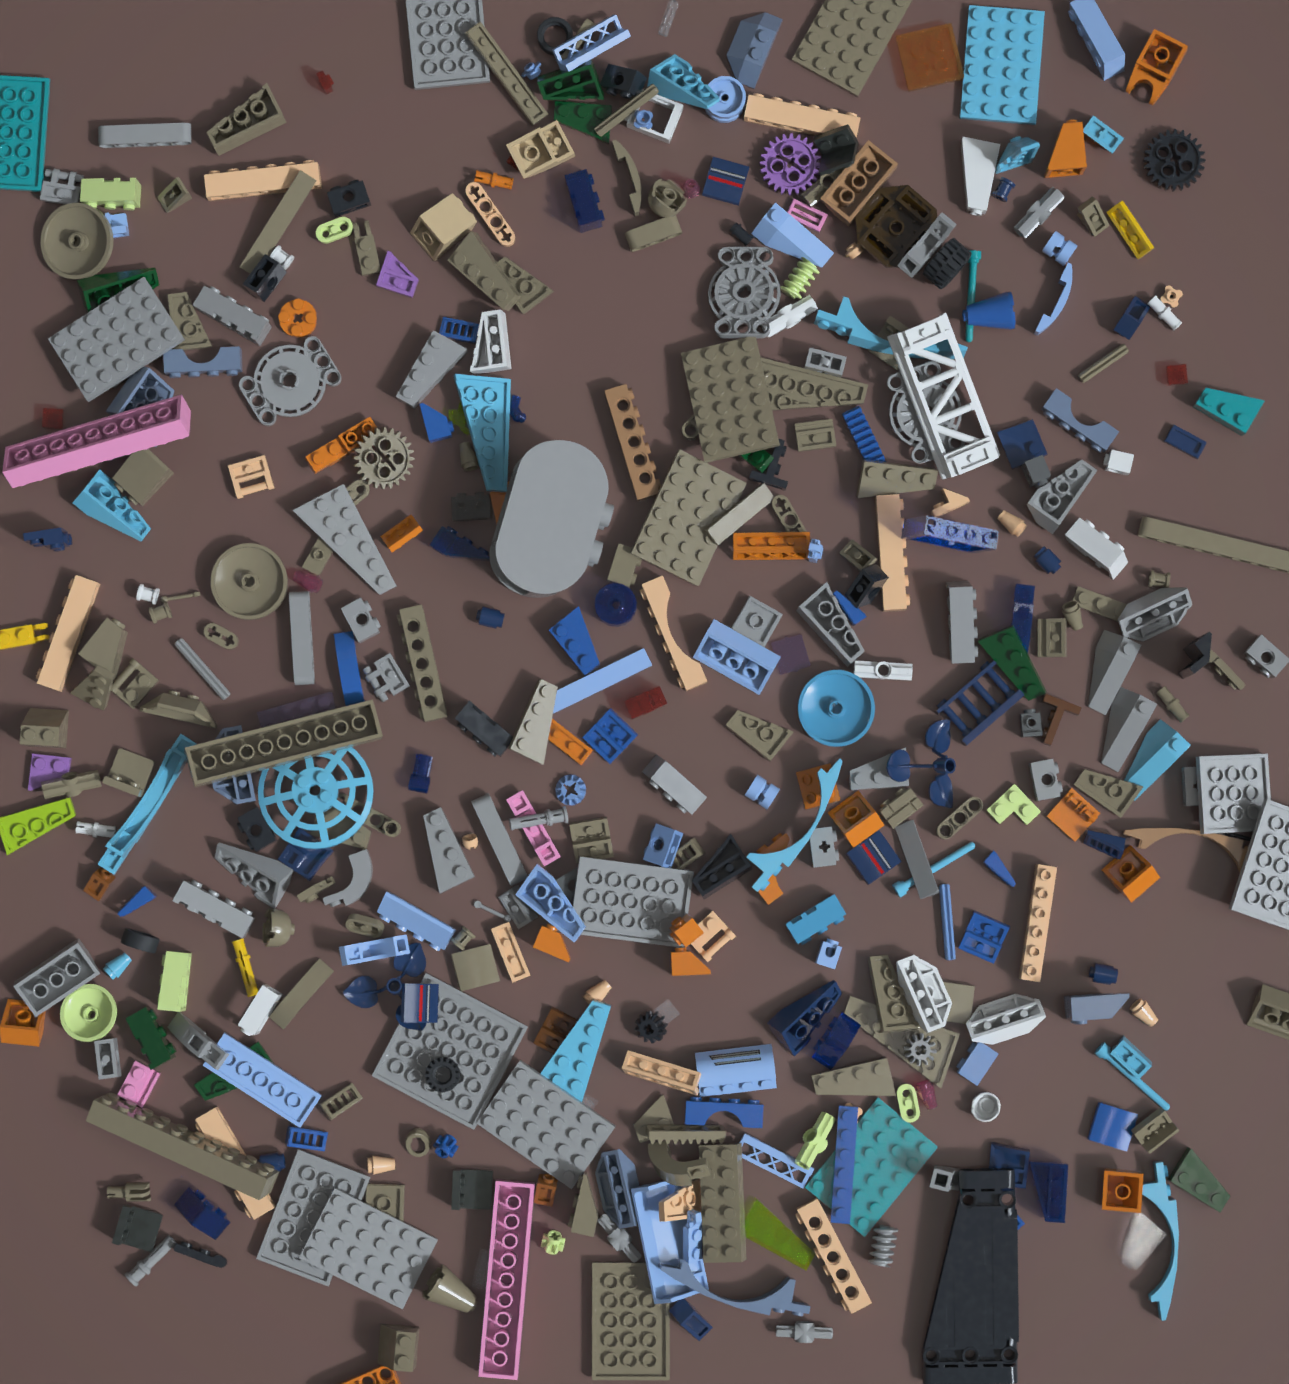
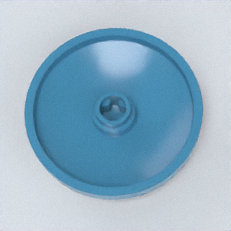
M829 670L816 675L805 685L799 697L798 716L803 729L812 739L826 746L842 747L858 741L869 730L874 719L875 702L871 690L861 678L848 671Z

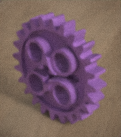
M792 133L789 138H786L785 134H783L782 140L775 137V144L769 141L771 148L764 147V151L767 154H761V158L765 161H761L760 166L765 168L761 169L760 173H766L763 180H770L768 187L775 185L774 192L780 188L781 195H783L785 190L788 191L789 196L792 191H795L796 195H798L799 189L804 192L806 191V185L808 187L812 186L810 181H817L814 175H820L819 170L816 169L820 167V163L816 161H819L821 156H815L818 149H811L814 143L806 144L807 137L801 141L800 134L796 139L793 138ZM790 148L793 153L787 156L783 154L782 150ZM776 155H779L783 160L776 158ZM800 158H807L809 163L801 165L798 160ZM793 161L794 166L788 168L787 164ZM774 164H780L783 167V169L779 172H776L773 170L772 166ZM790 174H797L799 179L793 182L788 176Z

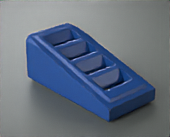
M443 317L439 334L447 338L476 344L479 324ZM447 323H451L449 333H445ZM456 324L458 325L457 333L453 334L454 326ZM462 326H465L464 335L461 336ZM469 328H473L471 337H467Z
M835 591L833 593L852 626H855L867 617L865 613L856 608L840 592Z
M994 850L991 851L984 859L983 864L1009 887H1014L1016 883L997 853Z
M143 886L118 912V915L120 917L128 915L155 899L157 895L149 887Z
M288 1126L285 1145L325 1151L328 1132ZM297 1132L296 1140L292 1142L293 1133ZM305 1133L304 1141L300 1143L301 1134ZM310 1134H313V1135H312L311 1145H310V1144H308L309 1135H310ZM317 1135H321L319 1146H316Z

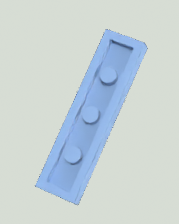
M613 14L552 49V52L560 70L569 72L629 38L630 33L628 29L621 27L617 15ZM613 21L616 30L612 33L606 32L608 23ZM599 31L601 32L599 40L596 42L591 41L592 33ZM580 39L584 40L583 49L580 51L576 50L577 41ZM564 48L570 50L568 57L562 60L559 51Z
M746 1133L743 1134L739 1143H742V1146L744 1142L751 1145L754 1153L749 1155L742 1153V1158L804 1189L809 1176L814 1171V1167L811 1166L809 1170L803 1169L795 1164L796 1158ZM767 1153L770 1155L772 1162L766 1164L759 1162L757 1154ZM782 1161L787 1164L789 1170L781 1173L776 1170L774 1163ZM800 1170L806 1173L802 1183L794 1180L793 1171ZM790 1173L791 1178L784 1174Z

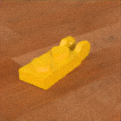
M30 624L0 630V650L49 640L50 635L44 634L35 637L34 630L48 628V624Z

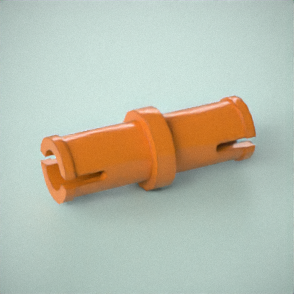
M476 170L474 182L488 184L493 188L497 186L512 190L514 178L500 176L495 172L491 174Z

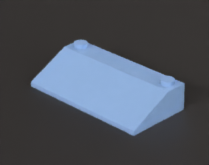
M664 1180L631 1189L654 1304L672 1303L699 1293L658 1268L659 1263L678 1266L679 1259H683V1226L687 1223V1219L667 1222L659 1221V1201L684 1187L669 1184ZM702 1258V1260L690 1264L689 1267L699 1283L709 1290Z

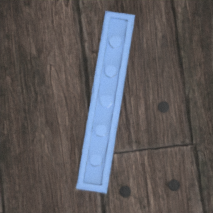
M643 648L557 690L553 714L651 667L652 663L645 649Z

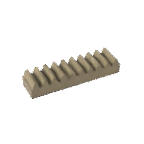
M646 1125V1135L651 1144H654L655 1140L659 1144L663 1140H665L666 1144H669L670 1140H673L674 1144H677L678 1140L682 1144L686 1140H688L689 1144H692L693 1140L697 1144H700L701 1140L707 1144L709 1139L712 1144H715L717 1139L722 1144L726 1135L723 1125Z

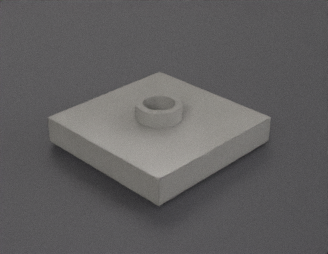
M749 596L731 629L765 647L783 614Z

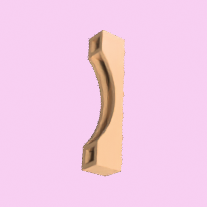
M663 575L643 583V589L640 590L643 600H648L649 602L648 612L650 617H655L657 624L654 626L658 635H662L665 640L662 645L666 653L670 652L672 660H669L673 671H678L680 677L677 678L680 688H685L688 691L707 683L700 663L683 653L670 633L667 622V604L670 591Z

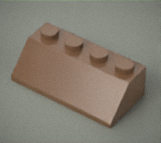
M868 140L856 154L854 164L842 171L820 200L838 219L849 227L855 220V216L894 173L898 163Z

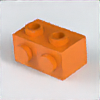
M688 914L682 918L680 916L671 922L672 926L669 928L672 931L669 935L679 946L682 944L687 947L704 934L695 920Z

